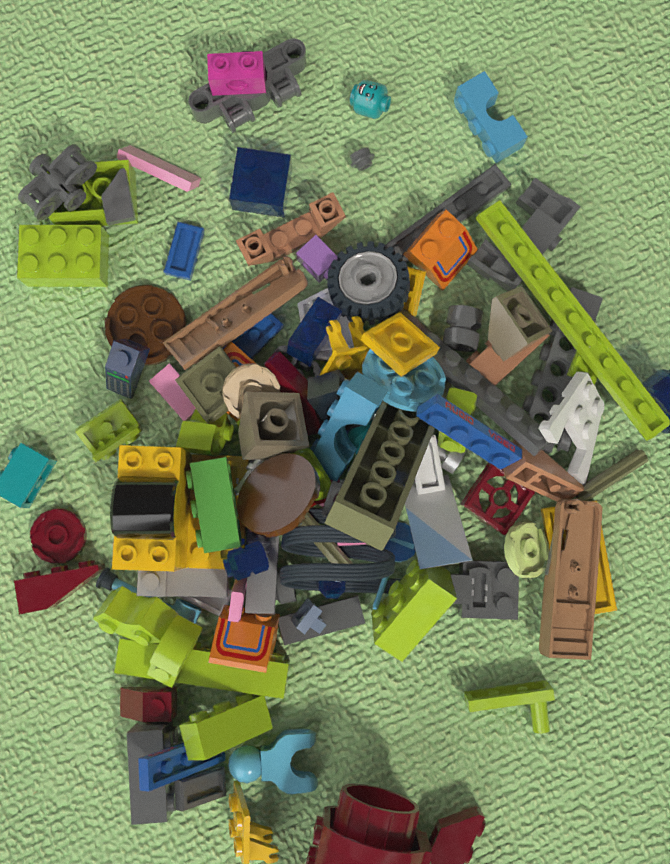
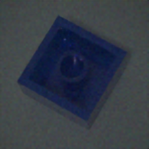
M237 147L229 196L232 210L285 218L293 168L291 154Z

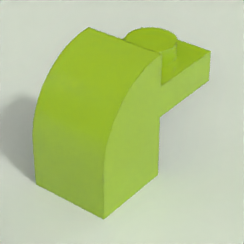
M177 614L160 640L149 662L151 665L146 675L172 688L186 659L193 650L203 627Z

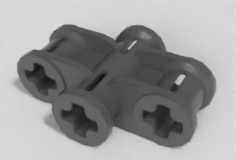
M72 144L64 149L53 162H51L49 155L41 154L29 166L30 173L36 177L23 187L18 194V200L22 204H27L34 211V216L38 220L48 218L63 202L68 211H73L86 199V193L78 188L94 175L97 164L92 160L89 161L81 153V148L76 144Z

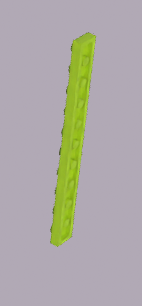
M499 200L478 214L476 217L478 223L646 441L651 440L670 425L669 418L504 204Z

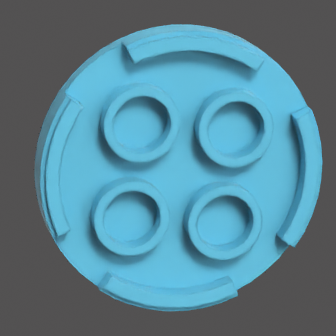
M371 349L363 361V375L388 389L383 401L396 408L417 411L418 406L435 395L443 396L446 377L442 367L434 357H431L402 377Z

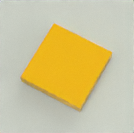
M401 312L364 332L361 337V341L401 377L436 355L440 348Z

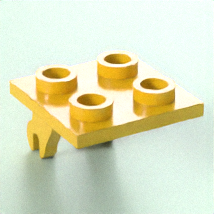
M359 316L351 317L353 322L348 323L354 348L348 347L341 333L340 323L337 320L329 321L331 326H327L326 331L329 336L332 355L320 375L340 369L344 377L351 380L357 371L363 374V361L370 348L361 341L365 331L363 329V321Z
M234 781L233 793L229 794L230 812H233V819H229L230 838L235 837V856H240L242 864H249L250 860H264L267 864H273L279 860L278 854H273L278 853L279 849L276 845L269 844L273 840L271 835L264 836L272 834V828L250 821V813L239 781Z

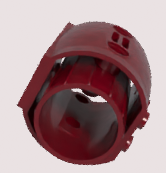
M365 784L344 785L340 792L338 805L324 807L323 816L316 817L312 842L315 846L310 845L306 864H430L432 850L427 833L417 829L419 806L409 798L384 788Z

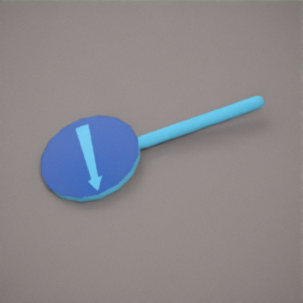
M398 522L396 525L395 537L389 539L384 549L395 555V562L407 561L416 553L411 528L409 525ZM389 576L382 578L373 604L374 610H377Z

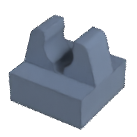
M309 598L305 600L291 619L294 626L304 634H306L309 628L320 634L327 625L319 617L322 610Z

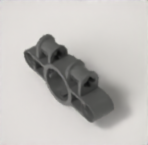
M291 38L263 53L266 93L213 96L209 83L194 90L188 100L194 119L199 123L206 124L222 116L229 130L234 133L237 127L248 121H256L253 111L263 108L271 99L277 108H280L282 103L290 98L302 96L294 76L301 73L306 67V48L304 43L299 39ZM293 54L299 55L298 58H290L289 56ZM201 104L208 105L204 109H197V107Z

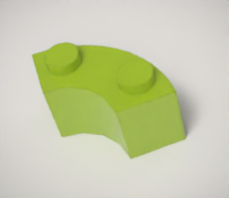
M194 409L190 421H182L176 447L183 448L192 454L218 456L223 450L226 441H231L233 424H230L227 413L212 424H207L197 409Z
M121 586L110 592L92 619L98 622L100 629L108 634L115 632L136 641L140 645L148 646L149 643L160 642L178 613L158 597L137 596L136 593Z

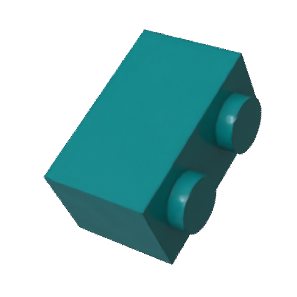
M20 443L19 446L14 447L8 457L9 463L6 468L0 471V497L19 508H30L57 460L30 445Z

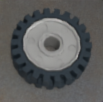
M368 241L367 247H363V243L360 242L356 243L357 249H353L351 245L346 248V254L341 251L337 255L338 261L335 259L332 261V269L328 270V291L333 306L336 310L338 309L342 317L346 316L348 321L353 322L351 317L359 316L363 321V325L365 321H368L369 325H376L375 320H380L381 323L386 320L387 316L395 315L396 310L401 311L403 309L404 302H407L408 293L410 292L409 271L402 255L399 252L395 253V249L391 246L386 249L385 244L379 242L378 246L375 247L374 241ZM368 281L374 282L371 285H364Z

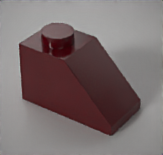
M169 686L120 688V717L140 722H171L177 716V686L172 688Z

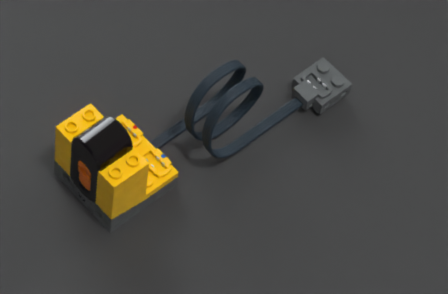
M119 445L118 477L113 485L110 504V524L114 534L112 569L169 572L185 568L246 569L247 527L240 519L242 547L204 553L203 547L198 548L195 530L200 529L199 518H193L191 500H196L194 490L188 487L186 471L191 470L190 463L226 457L230 463L233 487L235 488L248 471L246 467L249 465L250 460H243L242 456L196 455L180 447ZM234 492L237 506L238 495ZM310 508L308 512L319 524H325L326 517H323L321 514L323 508ZM329 525L299 526L283 534L281 547L283 550L294 554L326 557L314 542H335L337 546L338 543L364 542ZM395 528L394 532L392 533L390 539H392V538L395 537V535H396V528ZM370 545L338 546L349 559L366 560L374 563H303L287 565L280 569V584L288 588L301 590L377 593L382 578L392 575L395 571V555L386 549L381 551ZM472 560L459 563V574H451L457 596L453 604H458V616L461 618L518 620L519 576L513 573L507 562ZM388 578L383 594H388L393 583L401 579Z

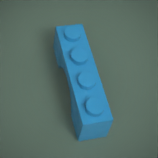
M358 371L350 381L345 379L337 392V395L341 397L339 401L335 400L327 412V415L331 418L324 421L317 433L321 436L320 440L317 438L310 448L329 479L336 482L349 465L357 450L347 436L345 425L359 424L367 426L388 389Z

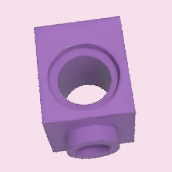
M317 235L296 253L297 261L319 283L324 278L328 279V270L332 269V261L334 259L338 261L337 255Z

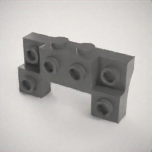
M534 178L530 186L516 202L519 207L531 215L522 229L542 255L547 249L551 252L562 240L558 235L581 207L572 199L556 193L537 178ZM486 239L467 263L469 267L486 280L491 278L507 292L517 288L522 281L501 251Z

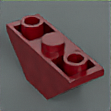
M474 806L437 820L429 838L432 850L431 864H468L474 851L472 847L476 836L480 837L486 825L485 816L481 808Z

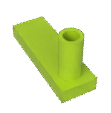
M547 680L464 691L465 703L469 712L530 704L533 732L544 734L550 731L547 701H554L555 697L554 689Z

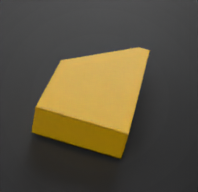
M407 266L410 277V292L403 308L416 317L426 271Z

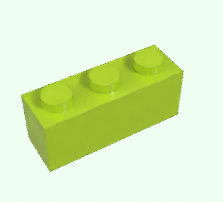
M242 693L235 696L236 701L230 703V701L221 702L213 706L214 711L207 713L205 710L190 715V721L179 725L188 761L207 760L273 729L265 696H253L252 694Z

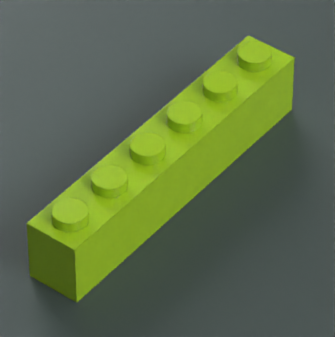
M126 637L120 638L114 673L154 679L146 674L151 665L149 662L159 643H149L148 646H143ZM197 641L176 683L284 699L290 660L284 659L285 655L273 653L266 673L209 663L211 648L201 647V642Z

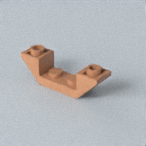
M332 192L310 203V212L265 234L262 233L261 229H258L236 240L248 266L275 262L301 249L315 235L320 239L346 218L335 194Z

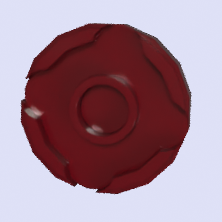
M67 509L48 510L42 513L31 527V546L34 553L41 560L51 564L66 563L75 559L83 551L87 541V530L83 520L76 513Z

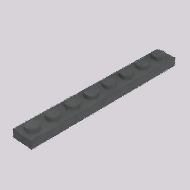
M404 308L401 311L396 310V314L401 312L440 347L437 354L433 357L442 367L446 380L457 389L475 393L477 395L476 406L533 456H536L549 444L538 429L540 424L524 412L520 406L510 400L499 388L489 382L478 370L468 364L457 352L447 346Z

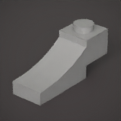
M185 568L175 572L138 570L137 596L228 597L229 570Z

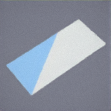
M443 475L445 490L420 495L417 494L414 480L405 503L420 569L472 561L448 475Z

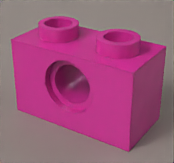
M263 51L207 54L208 81L213 96L266 93Z

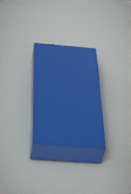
M177 222L164 269L165 275L191 281L205 232L204 228Z

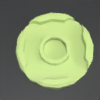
M533 522L514 524L510 527L505 538L504 550L508 566L515 575L521 578L538 577L544 572L546 567L543 566L545 561L548 560L549 544L542 529H537L534 526L536 524Z

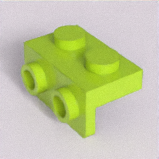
M122 399L75 429V433L92 453V458L95 462L101 458L103 460L109 459L117 452L116 448L124 443L126 445L131 444L138 439L139 433L142 431L141 424Z

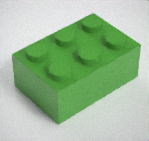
M224 457L190 463L191 470L186 471L189 489L191 488L195 492L196 500H191L193 518H199L200 529L195 530L198 548L203 547L204 553L242 547L243 543L229 460Z

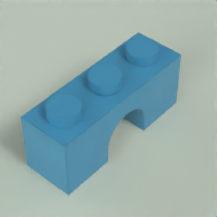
M484 71L457 87L454 104L460 114L463 113L467 118L469 129L473 135H478L485 154L488 157H492L495 163H498L523 148L528 136L514 115L505 120L497 121L487 114L486 110L495 105L499 92Z

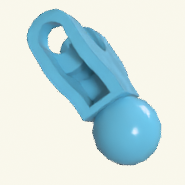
M286 729L279 733L272 743L260 745V750L254 746H241L233 751L229 758V771L233 778L239 782L250 783L261 776L262 781H272L280 790L287 794L312 792L318 787L317 777L310 771L296 770L291 766V758L296 751L311 748L316 742V733L311 729Z

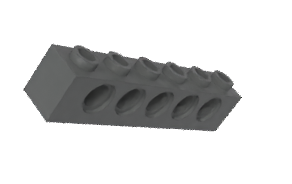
M571 287L569 289L595 322L603 298ZM553 319L549 325L552 329V332L549 333L551 335L549 343L543 345L539 355V359L543 360L539 370L536 369L531 379L530 384L534 385L532 393L526 396L522 409L531 418L534 415H540L545 421H549L552 415H550L549 411L553 405H560L565 398L562 397V392L572 379V377L567 376V372L576 353L574 346ZM560 339H564L569 343V351L561 349L559 346ZM551 364L560 367V377L552 374L550 370ZM543 389H547L552 393V402H546L543 399ZM549 443L543 451L546 454L552 453L555 443Z

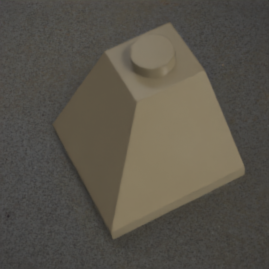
M522 286L492 299L488 339L492 344L494 352L501 357L503 362L552 332V329Z
M246 392L244 394L238 432L243 460L269 459L277 455L289 454L309 447L299 393Z

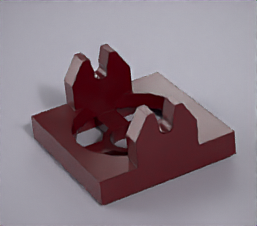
M488 462L460 504L468 510V513L477 517L479 521L506 536L510 527L515 524L535 494V491L507 479L503 469L500 470ZM496 476H502L503 480H505L502 486L497 487L491 486L487 481ZM514 485L517 491L516 503L511 501L510 493ZM481 490L489 495L490 504L485 511L482 510L479 502ZM498 490H504L507 495L506 501L502 505H496L493 500L494 494ZM507 508L510 510L507 515L501 518H493L498 509Z

